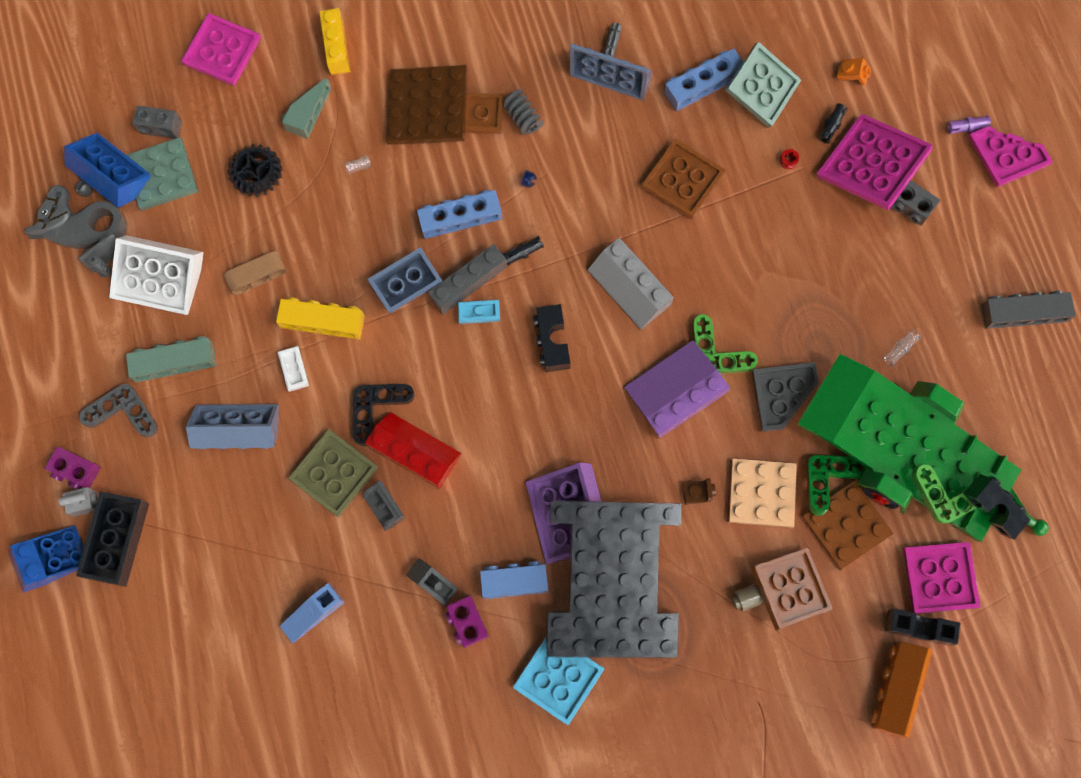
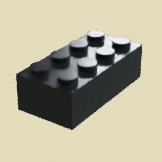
M100 491L76 574L77 577L127 587L149 503L141 499Z

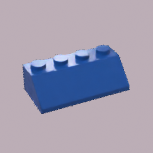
M99 133L64 146L65 166L117 208L134 201L151 177L149 172Z

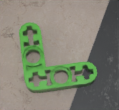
M704 314L698 315L693 322L694 342L698 347L700 340L705 339L710 342V348L700 349L711 363H715V359H718L717 370L720 374L750 372L755 369L758 358L753 352L715 353L711 318ZM700 320H703L704 324H708L705 326V334L702 335L701 326L697 325L700 323ZM736 357H739L738 362L744 361L746 357L753 361L750 366H747L746 363H739V367H736ZM722 359H731L733 366L730 368L723 367Z
M924 464L918 465L913 469V481L932 518L937 523H950L976 508L963 494L966 489L948 498L931 466ZM922 471H926V473H927V474L924 476L925 478H921V477H920V475L922 474ZM931 488H935L938 492V497L935 500L929 497ZM960 497L966 502L963 510L957 507V500ZM942 510H946V512H947V513L944 515L945 517H941V516H940V514L942 513Z

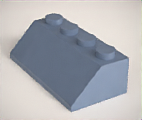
M279 404L195 405L186 426L189 447L198 449H267L274 447L278 437Z

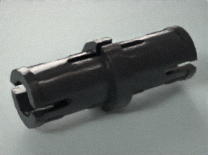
M841 103L835 105L832 114L826 119L825 126L818 136L821 142L829 144L835 131L840 128V122L848 110L845 105Z
M537 236L524 244L520 243L517 248L503 254L507 260V265L509 266L523 257L526 259L529 257V254L544 248L543 242H540V237Z

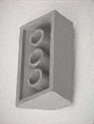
M620 238L604 249L588 268V272L640 330L672 305L674 297Z

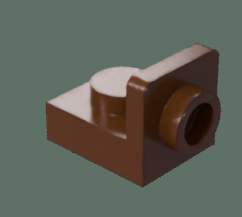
M710 478L705 479V481L683 483L685 505L710 503L713 500V496H716L715 484H711Z

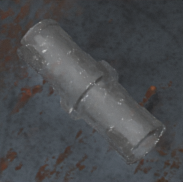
M911 329L883 357L885 363L890 360L888 365L893 367L903 355H907L910 352V348L921 339V335L917 333L914 336L916 330Z

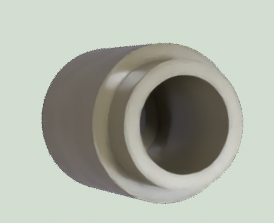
M754 584L735 591L734 597L731 598L735 609H740L741 612L762 605L763 602L758 585Z

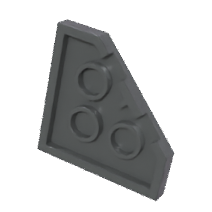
M815 362L754 369L752 371L762 432L783 430L819 383Z

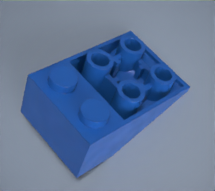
M76 526L10 546L9 557L23 593L45 586L77 571L84 546Z

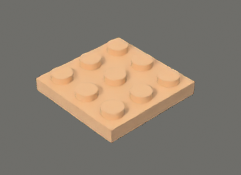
M732 459L729 523L793 528L797 464Z

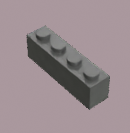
M495 244L491 245L428 292L430 300L441 314L444 315L455 307L458 302L463 301L506 269V258Z
M1062 290L1043 295L1042 292H1035L1029 296H1022V294H1013L1007 298L992 296L982 305L986 329L1069 322L1076 316L1071 292L1063 293Z

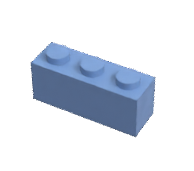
M540 561L529 562L528 566L520 567L519 564L506 565V569H498V566L485 567V571H480L483 599L548 593L546 566L541 565Z

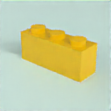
M336 8L320 11L329 71L331 75L350 72L344 25L340 10Z

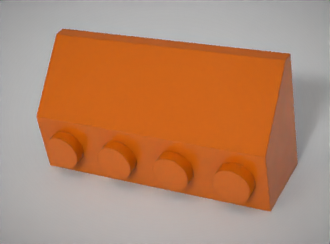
M897 642L891 646L889 651L891 661L889 667L886 666L883 673L884 686L879 689L877 694L878 708L877 710L874 709L871 716L873 729L896 737L909 738L933 649L905 642Z

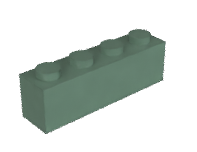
M204 336L196 337L193 341L188 342L183 340L176 341L173 345L168 346L155 345L153 349L148 350L135 349L132 353L126 354L129 378L135 383L217 367L214 343Z

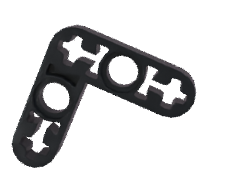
M361 385L354 390L353 438L358 445L367 446L365 442L368 437H365L364 441H362L358 437V435L362 434V428L357 426H365V433L370 436L373 431L374 405L410 404L415 398L414 390L410 385ZM393 389H396L397 394H402L405 389L411 394L407 395V399H403L402 395H396L397 399L394 400ZM388 390L390 392L389 398L381 400L379 398L380 391ZM362 391L369 394V396L365 397V404L369 405V407L362 405V399L358 396L362 394ZM363 410L368 411V419L360 421L358 419L359 412Z

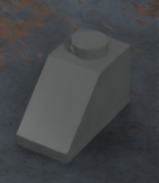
M420 558L406 574L408 578L444 606H446L458 590L455 585Z

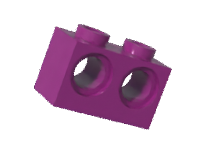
M58 446L45 467V470L52 472L50 477L61 482L65 478L70 481L68 485L76 489H81V487L90 488L101 469L100 466ZM66 461L65 468L60 470L61 463ZM84 470V476L78 479L79 472Z
M471 596L447 606L448 612L445 615L449 624H454L457 630L454 636L458 645L463 644L464 648H468L489 638ZM460 607L467 609V616L463 619L456 617V611ZM469 627L476 629V636L473 639L465 637V630Z

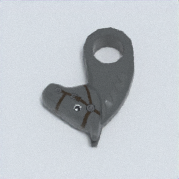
M55 185L51 187L44 203L38 210L35 225L24 229V234L29 235V239L45 238L61 246L89 249L99 243L102 237L108 236L110 233L116 238L124 236L126 234L127 222L116 206L104 201L93 203L78 213L73 214L69 207L70 192L63 186ZM113 216V223L109 229L100 232L95 231L96 222L100 218Z

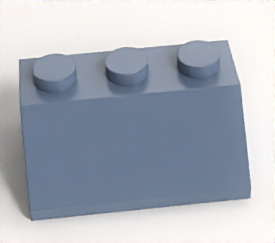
M420 247L370 277L368 282L382 305L391 314L440 284L442 279Z

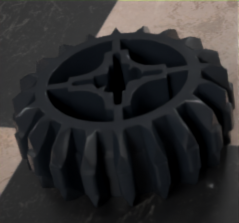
M252 143L251 148L248 149L244 145V151L237 150L238 156L232 155L234 162H228L230 167L228 169L229 180L233 183L234 188L239 189L241 194L246 193L250 197L254 193L259 198L260 192L267 195L266 190L270 189L273 191V185H279L277 179H282V174L280 173L283 171L280 165L281 160L277 157L276 152H271L268 146L264 148L260 144L256 148L255 144ZM253 165H254V166L256 167V169H257V171H256L257 174H258L257 176H256V174H255V172H254V167H253Z

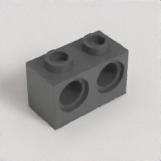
M137 105L132 124L140 134L176 139L179 137L182 120L176 111Z
M910 180L891 207L895 211L902 212L908 216L909 220L922 226L940 202V199ZM901 195H905L908 200L902 199ZM918 206L923 207L925 209V212L920 211L918 209Z

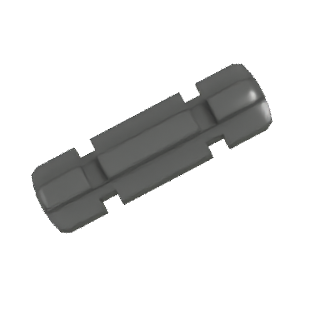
M613 22L611 24L603 54L614 57L622 27L620 23Z

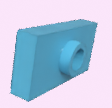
M499 300L458 302L459 324L500 322Z

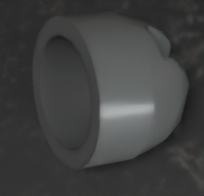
M79 180L76 183L75 190L81 197H89L93 193V188L84 180Z

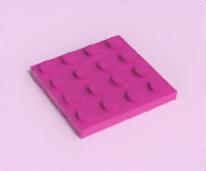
M861 113L817 173L818 178L889 211L933 150V145Z

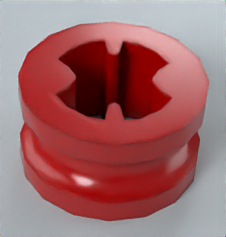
M793 149L785 150L780 158L781 166L785 169L795 168L800 159L798 152ZM788 156H791L792 163L788 162Z

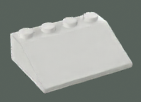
M127 235L116 238L109 298L188 315L201 273L203 252Z

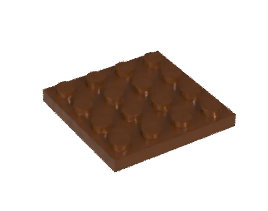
M467 65L390 69L386 143L394 145L465 141Z

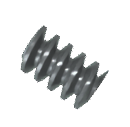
M518 89L506 98L503 105L508 114L512 116V120L516 122V126L520 128V132L523 135H528L539 130L543 126L544 121L539 120L540 115L535 114L536 109L534 107L530 108L532 103L527 101L528 97L523 95L524 91Z

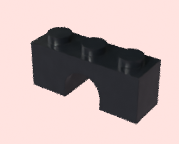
M561 304L536 308L537 315H533L535 327H539L540 334H537L536 337L538 347L542 346L543 354H539L541 367L545 366L546 372L571 369L568 344H555L550 339L553 332L564 330Z
M979 474L963 494L976 508L990 512L995 506V512L989 519V523L1000 535L1015 540L1031 521L1025 514L1026 510L1012 500L1014 497L1011 493L1002 489L1000 486L1001 482L991 475L988 477Z
M891 609L887 612L885 632L954 646L958 645L961 623L942 618H926L917 616L913 612Z

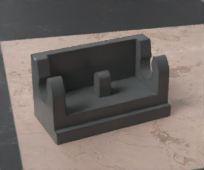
M381 480L363 492V497L385 531L406 519Z

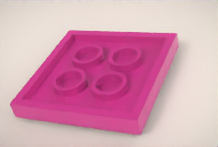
M208 13L181 62L189 68L235 86L260 42L261 36L256 32Z
M970 542L903 548L913 613L981 608Z

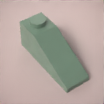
M324 78L290 105L288 111L283 114L282 123L287 132L308 139L332 89L328 79Z

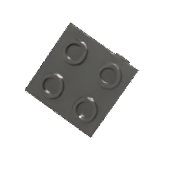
M112 233L102 237L99 243L85 250L78 259L93 274L97 272L101 277H108L111 274V269L107 263L114 258L116 237Z

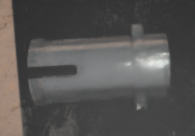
M363 154L358 159L345 162L349 175L365 168L369 170V167L372 166L369 156H364Z

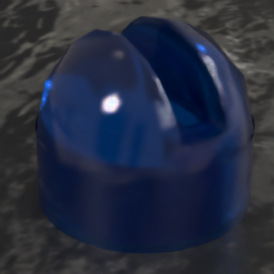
M526 170L521 185L533 187L535 183L531 179L537 180L536 175Z

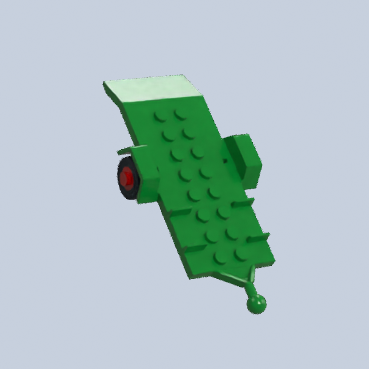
M839 354L798 422V426L831 443L867 467L858 485L863 487L864 493L875 503L892 509H897L900 506V513L902 514L905 513L912 499L927 508L912 478L913 469L918 465L924 464L934 469L948 498L968 488L979 474L988 477L991 475L1001 482L1000 486L1002 489L1013 495L1014 498L1012 500L1025 509L1012 488L1022 469L1008 461V456L999 455L977 440V435L971 436L955 424L963 411L964 402L936 383L917 381L909 394L875 370ZM922 471L921 478H925L926 471ZM931 488L929 491V497L932 500L938 497V492L935 488ZM960 497L957 500V507L963 510L966 502ZM995 506L990 512L975 508L950 522V524L977 542H982L991 526L989 519L995 512ZM942 510L941 517H945L946 510ZM1026 511L1025 514L1031 520L1027 525L1030 526L1032 533L1036 536L1046 535L1049 530L1048 523L1043 519L1035 520Z

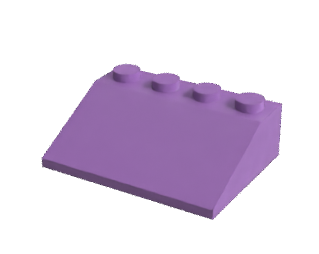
M694 340L624 387L659 438L668 434L730 390L721 374Z
M577 463L525 482L546 564L570 559L571 524L549 523L550 501H601L592 465L588 463Z

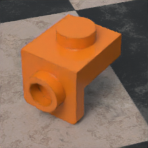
M864 58L841 59L837 78L839 81L859 80L861 85H866L867 78L870 77V66L867 65Z

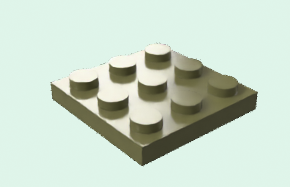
M328 429L288 479L339 518L379 467Z

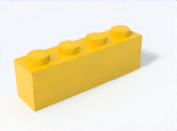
M289 297L287 300L281 299L276 323L282 329L360 340L365 316L362 310L355 306L342 308L334 303L321 305L317 301L308 300V302H300L297 298Z

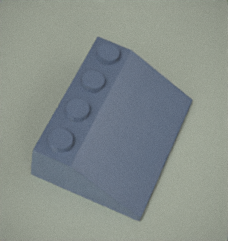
M571 44L570 76L644 101L652 80L653 71L644 66H638L626 60H620L608 54L593 51L590 48Z

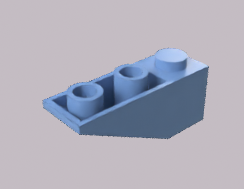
M327 583L307 599L280 625V628L293 644L345 602L335 588Z

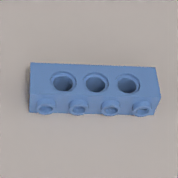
M734 48L729 51L725 50L716 58L705 60L699 67L695 69L690 68L683 75L669 79L665 85L664 93L675 111H678L728 85L743 61ZM717 68H723L725 71H719ZM700 77H706L708 79L702 80ZM683 86H690L691 88L686 89Z
M485 190L474 196L465 195L454 201L445 200L441 204L434 206L426 205L417 210L424 239L502 220V212L496 190ZM478 205L484 207L482 210L479 211L474 209ZM459 210L464 211L460 216L455 215V212ZM439 215L445 216L443 220H435Z

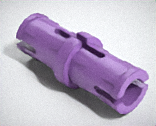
M987 115L948 121L947 125L950 126H947L949 134L965 131L971 133L973 130L983 129L987 126L991 127V119Z

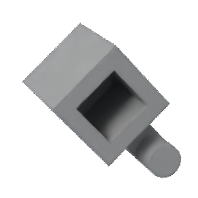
M86 487L63 493V497L59 498L60 506L65 505L67 515L77 517L93 513L99 495L95 490Z

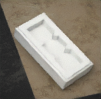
M296 346L279 351L278 355L288 391L291 392L308 387L309 383L299 347Z

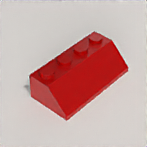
M391 412L375 426L365 442L371 450L438 489H441L462 454Z

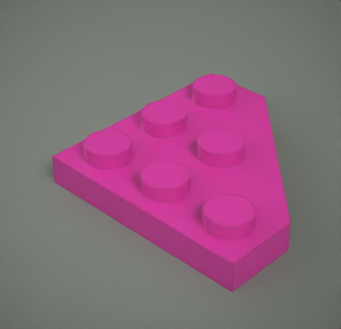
M989 126L975 131L968 136L996 188L1045 168L1053 162L1044 145L1024 141L1022 137L1010 133L1003 134L997 132L995 128Z

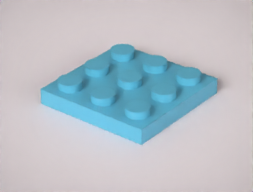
M545 638L513 688L566 725H569L604 671V668L588 657H546Z

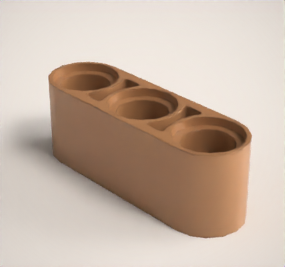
M274 251L227 271L224 277L231 293L238 295L284 275L287 270L279 252Z

